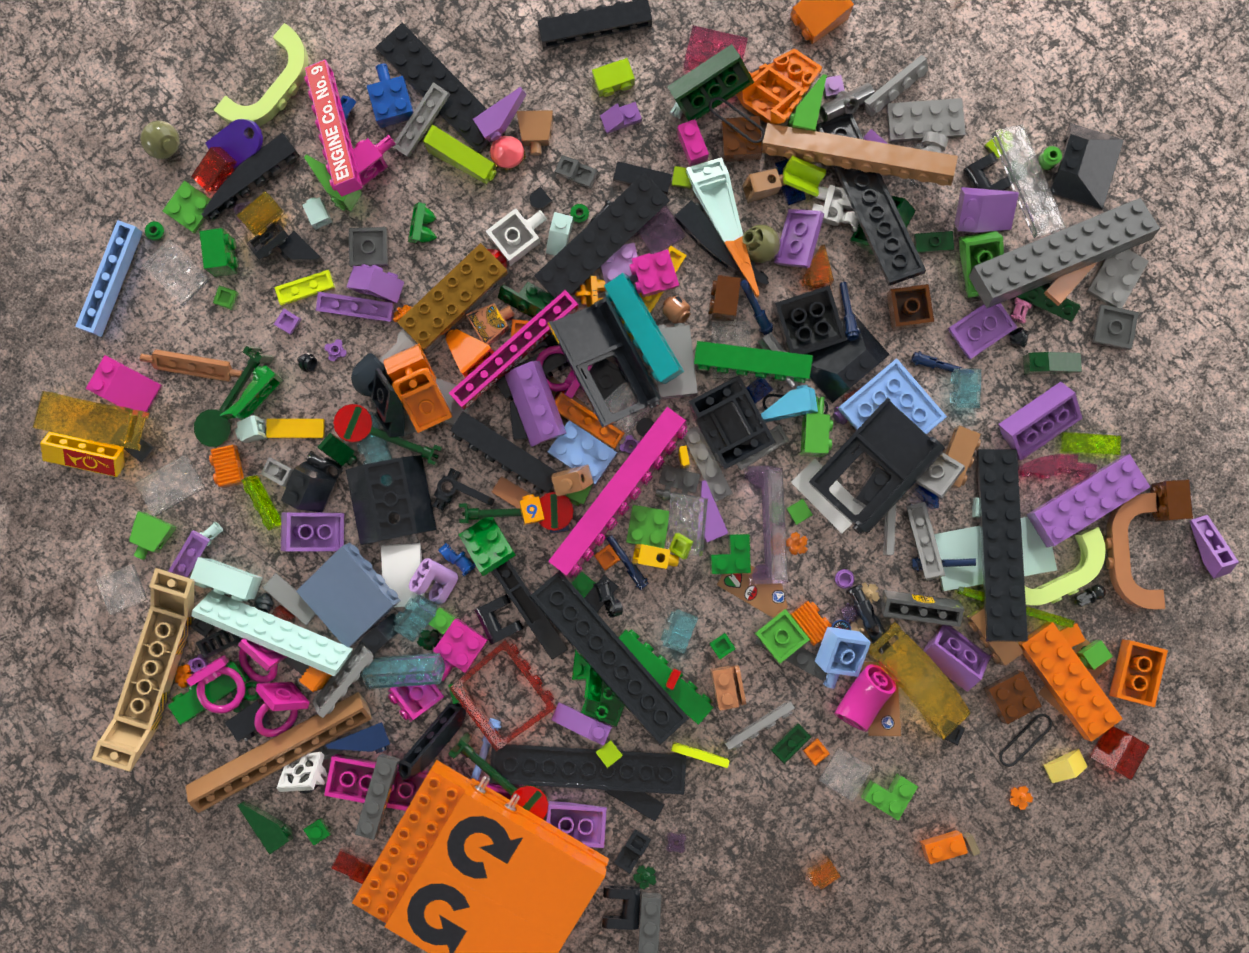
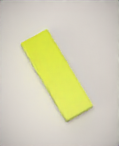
M325 270L274 288L279 304L284 306L318 295V292L333 290L335 286L330 271Z
M673 742L671 746V751L725 768H728L730 762L728 758L677 742Z

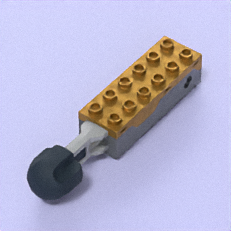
M481 243L397 321L403 330L398 333L397 343L380 359L372 353H368L357 363L351 375L352 385L355 390L361 395L371 397L376 368H380L391 385L393 381L387 374L383 362L388 357L417 344H420L422 350L428 355L446 338L450 330L455 329L467 318L466 314L473 312L509 278L507 260L499 249H486Z

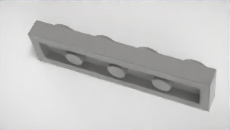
M923 55L919 56L864 101L866 113L872 117L877 112H880L887 103L895 100L899 94L911 87L920 77H923L929 71L927 58Z
M433 82L395 140L396 145L393 147L405 156L410 157L450 94Z
M695 426L687 430L688 432L683 439L703 479L706 480L715 502L733 494L699 427Z
M921 502L906 506L926 581L945 576L926 503Z
M786 701L726 739L724 743L729 750L740 748L744 740L747 738L750 740L754 739L760 734L759 731L761 729H769L776 724L775 721L780 717L785 719L793 713L791 710L795 709L791 701Z

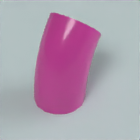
M873 664L867 665L844 695L834 713L835 716L845 723L867 732L881 708L895 692V681L882 667Z

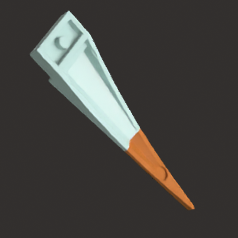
M722 157L686 168V173L694 193L745 279L748 281L755 296L758 298L759 290L747 247L742 241L743 232L729 172Z

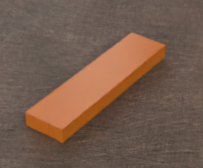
M562 392L555 399L561 416L570 420L609 447L615 449L625 434L611 424L603 428L596 414L570 399Z

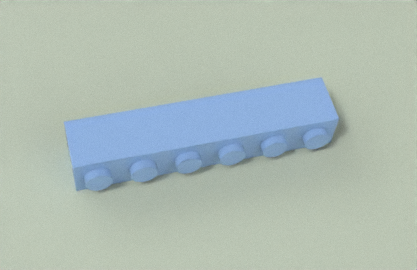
M117 220L75 327L102 337L143 233L137 227Z

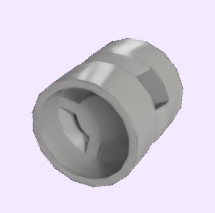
M928 131L924 134L921 143L923 147H920V149L943 153L946 150L949 139L941 133Z

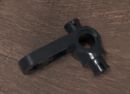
M450 468L448 475H443L437 484V489L433 495L437 498L432 506L444 511L446 503L451 504L458 491L490 506L493 505L495 499L458 482L461 472ZM449 482L453 488L449 493H445L443 486Z

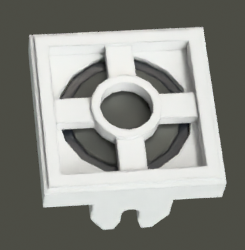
M322 752L308 753L284 766L277 785L279 792L298 791L302 794H307L314 791L319 785H324L325 782L322 777H327L326 769L322 766L325 755Z

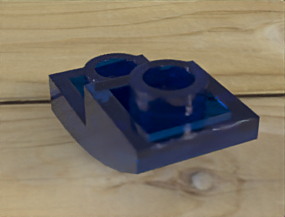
M757 378L746 387L755 405L774 390L768 381L763 378Z

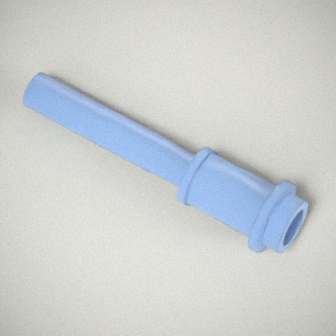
M493 718L486 722L487 728L482 738L483 745L479 756L486 760L491 744L494 743L498 729H501V722ZM475 765L471 776L475 780H479L482 771L477 765Z

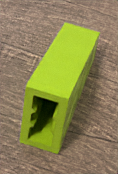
M431 126L423 140L428 153L486 185L489 180L492 181L497 171L493 162L438 127Z

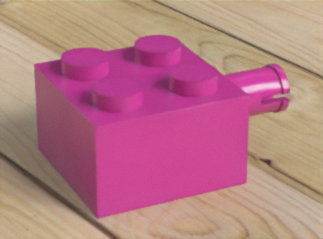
M389 135L376 145L372 144L368 138L365 141L361 140L353 149L362 187L388 167L383 154L396 145Z
M455 618L433 650L444 660L434 675L440 680L445 681L453 667H457L464 673L468 672L489 640L460 619Z

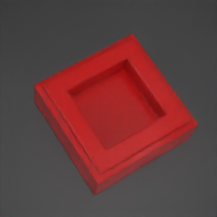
M675 668L672 670L666 687L674 689L681 671Z

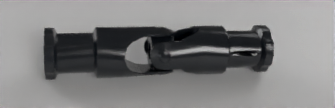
M858 584L848 589L846 593L850 594L854 602V608L858 616L863 620V625L873 646L877 647L881 655V661L889 659L896 655L897 652L892 649L883 625L877 615L874 614V608L870 599L866 598L862 590V584ZM878 625L879 632H872L870 629Z

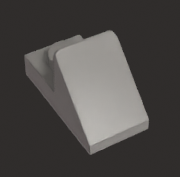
M269 457L260 474L283 487H287L294 469Z

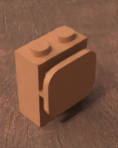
M727 665L709 669L716 706L719 711L737 708L739 705H746L738 665L731 667Z

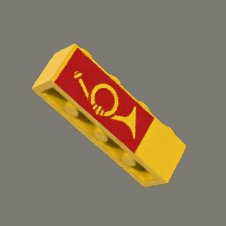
M48 432L40 443L42 459L46 462L118 477L125 466L124 448L54 432Z

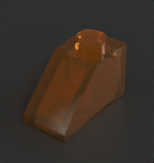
M825 244L820 246L812 259L810 268H807L805 274H803L804 283L809 286V290L829 286L834 282Z

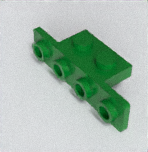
M575 649L572 680L586 681L584 698L600 702L602 679Z

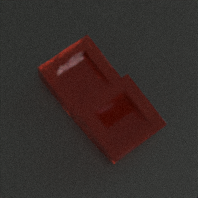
M342 849L339 850L331 866V869L349 876V879L361 884L364 883L373 868V865Z

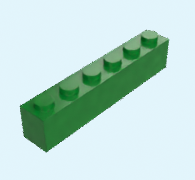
M697 341L694 365L698 367V370L709 371L711 368L717 369L719 373L728 374L729 371H734L736 375L747 376L750 373L755 374L757 378L766 379L767 376H773L774 380L786 381V378L794 379L793 382L805 384V381H810L813 356Z
M625 629L618 638L681 710L699 725L714 708L711 705L712 700L706 694L701 696L696 692L698 687L690 680L686 683L682 679V673L673 690L666 687L667 680L672 672V669L667 666L669 662L662 655L657 657L652 653L654 648L647 642L642 644L638 640L640 636L635 631Z

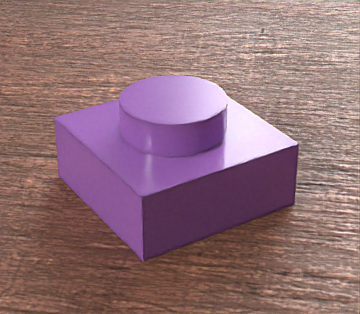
M283 309L274 325L292 335L301 319L288 310Z

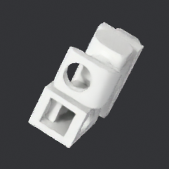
M830 185L829 188L818 187L819 195L815 198L825 200L824 206L814 203L812 210L824 213L822 223L838 226L840 222L844 224L849 222L852 225L851 230L856 232L859 221L844 188L835 187L834 185ZM843 209L850 210L852 212L844 213Z

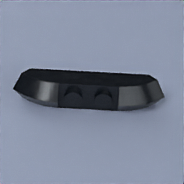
M449 703L401 759L398 771L403 780L413 778L426 769L447 743L450 742L465 719L467 704Z

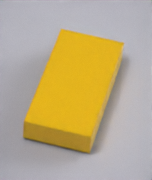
M681 446L678 449L680 467L682 469L689 468L690 462L687 446Z

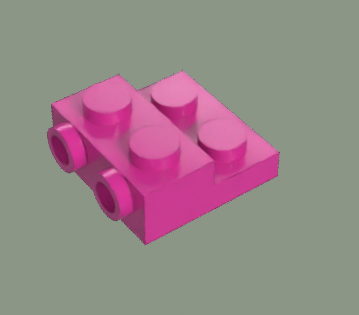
M668 249L632 258V264H629L632 275L637 277L638 282H635L637 292L642 293L643 298L679 287Z
M422 666L388 690L390 693L388 695L389 700L394 705L398 704L401 708L399 711L400 715L404 720L409 719L410 722L444 698Z

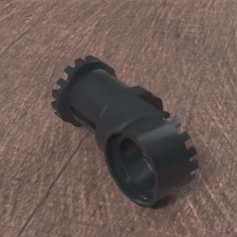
M314 451L308 453V459L306 458L307 461L305 463L335 479L342 475V465L328 457L318 456ZM330 466L335 467L337 475H331L328 468Z
M610 579L601 581V584L600 582L593 584L600 598L598 600L599 603L604 601L608 616L614 618L622 615L623 607L620 600L616 599L615 595L612 594L609 585Z

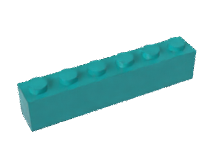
M621 273L605 284L606 296L611 302H614L616 306L614 309L617 315L625 321L623 324L629 334L632 333L635 338L633 343L637 349L642 350L644 362L653 369L652 375L657 382L660 381L666 384L684 372L683 368L629 276Z

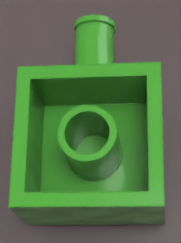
M816 397L818 412L807 413L802 418L800 456L824 457L832 450V439H829V433L833 430V420H830V415L824 414L825 397L819 398V405L818 397Z

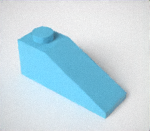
M808 385L797 386L796 390L789 391L761 413L763 420L767 423L818 412L815 389L808 387Z

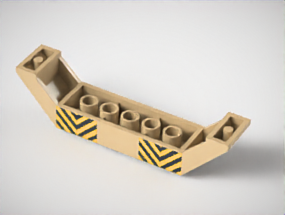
M155 568L149 585L151 587L150 609L113 720L101 739L98 740L92 757L94 761L129 772L132 771L158 729L191 629L189 626L194 620V617L191 616L194 609V579Z

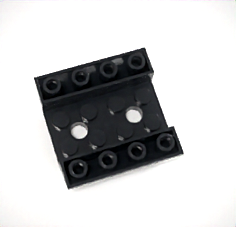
M421 455L369 463L345 470L360 545L437 530ZM384 475L392 477V483L388 486L381 483V478ZM391 513L399 514L400 520L398 523L392 524L389 522V515Z

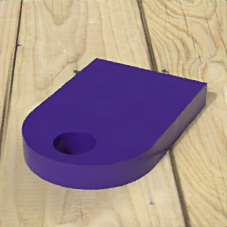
M237 119L205 142L224 175H230L246 159L262 148L263 135L255 122L249 119ZM250 128H252L254 131L253 138H250L248 136V130Z

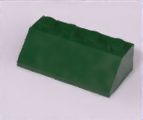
M731 44L667 86L689 122L694 119L697 120L710 112L709 103L713 98L721 97L727 101L753 84L754 81L741 56ZM721 100L714 101L712 103V109L716 108L724 102H722Z

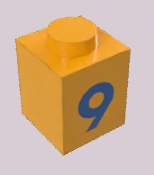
M534 494L523 496V500L519 501L524 525L543 521L544 516L539 496L534 497Z

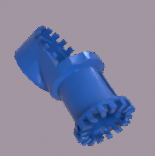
M447 543L438 549L448 562H451L453 565L455 564L463 572V576H466L476 567L475 563H472L466 557L464 551L457 556L453 549L450 550L451 547L448 548L449 545Z

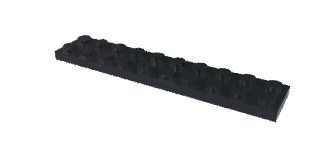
M845 114L816 125L817 132L864 140L852 114ZM833 165L888 286L925 274V266L881 174L863 172L852 168L845 169L841 166Z
M978 449L977 468L986 642H1027L1028 632L1017 450Z
M560 570L529 596L658 745H661L689 719Z
M492 743L490 766L511 784L685 794L686 755L620 751L623 756L607 768L596 754L597 749ZM489 777V783H496L491 777Z

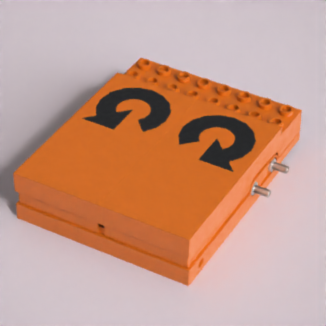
M436 760L352 904L386 923L385 928L427 953H559L605 878L607 870L605 868L608 865L609 858L517 804L520 799L519 795L514 794L512 799L509 800L487 787L486 785L490 780L489 777L485 783L484 781L487 776H484L481 782L474 778L470 780Z

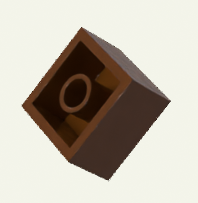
M760 116L749 117L760 125ZM744 117L724 118L751 139H761V130ZM721 120L723 161L760 160L762 156V142H750Z
M718 275L717 280H713L710 296H714V299L710 300L708 310L711 320L734 323L737 314L741 278Z
M929 284L890 289L887 293L892 331L930 326L934 322Z
M1189 480L1163 481L1152 484L1150 493H1156L1157 512L1152 513L1155 522L1193 519Z
M1016 670L983 688L999 719L1007 725L1042 707L1023 671Z

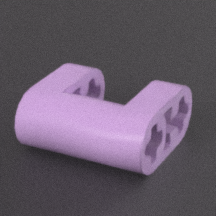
M426 558L420 563L411 578L409 589L421 595L426 592L432 580H434L435 583L429 592V599L440 605L447 600L457 583L458 574L432 559Z

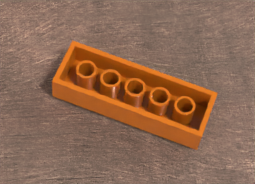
M1045 622L1028 635L1027 642H1017L1024 651V657L1085 740L1092 742L1123 719L1053 622Z

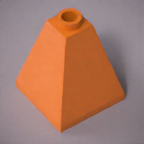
M458 329L450 330L446 335L445 340L460 372L465 378L494 353L488 344Z

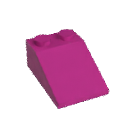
M104 355L85 389L144 418L162 385Z

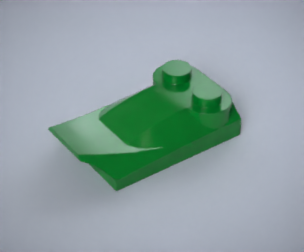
M258 366L253 371V380L246 387L239 401L220 414V416L224 419L236 418L239 420L250 417L284 380L268 366Z

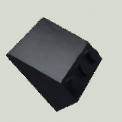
M830 285L772 303L789 353L806 354L846 341Z

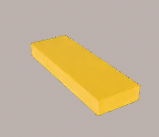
M266 419V438H325V419Z

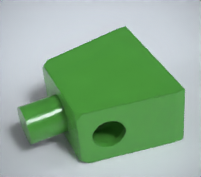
M138 511L129 538L130 542L138 545L134 556L145 560L148 551L159 553L177 527L148 513Z

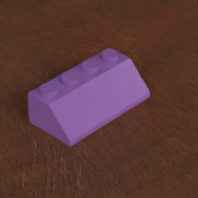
M540 361L528 362L505 374L531 447L567 434Z
M1059 382L998 425L1002 437L1011 449L1017 450V458L1021 461L1080 421L1082 415L1075 392L1062 382Z

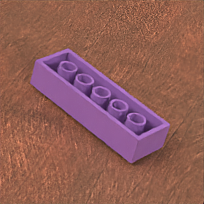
M1128 454L1119 457L1026 515L1045 546L1052 547L1150 488V485L1131 455Z

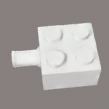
M515 208L486 230V234L494 246L502 252L511 266L540 244V239L534 232V229L546 221L547 218L539 210L526 220Z

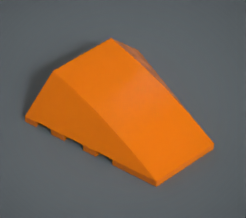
M794 48L773 59L772 63L768 65L763 64L759 66V70L750 73L754 83L737 93L736 96L745 109L755 116H760V119L764 122L776 125L785 123L822 71V66Z

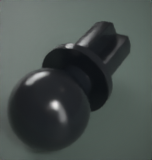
M1094 585L1091 589L1088 588L1084 593L1076 596L1075 604L1082 607L1088 603H1095L1096 600L1105 597L1106 590L1102 585Z

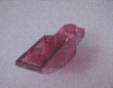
M1055 454L1033 459L1019 465L1018 473L1022 477H1031V474L1039 475L1038 478L1050 479V477L1057 475V471L1061 474H1070V471L1078 472L1077 475L1089 476V474L1096 472L1097 464L1078 462L1079 454Z

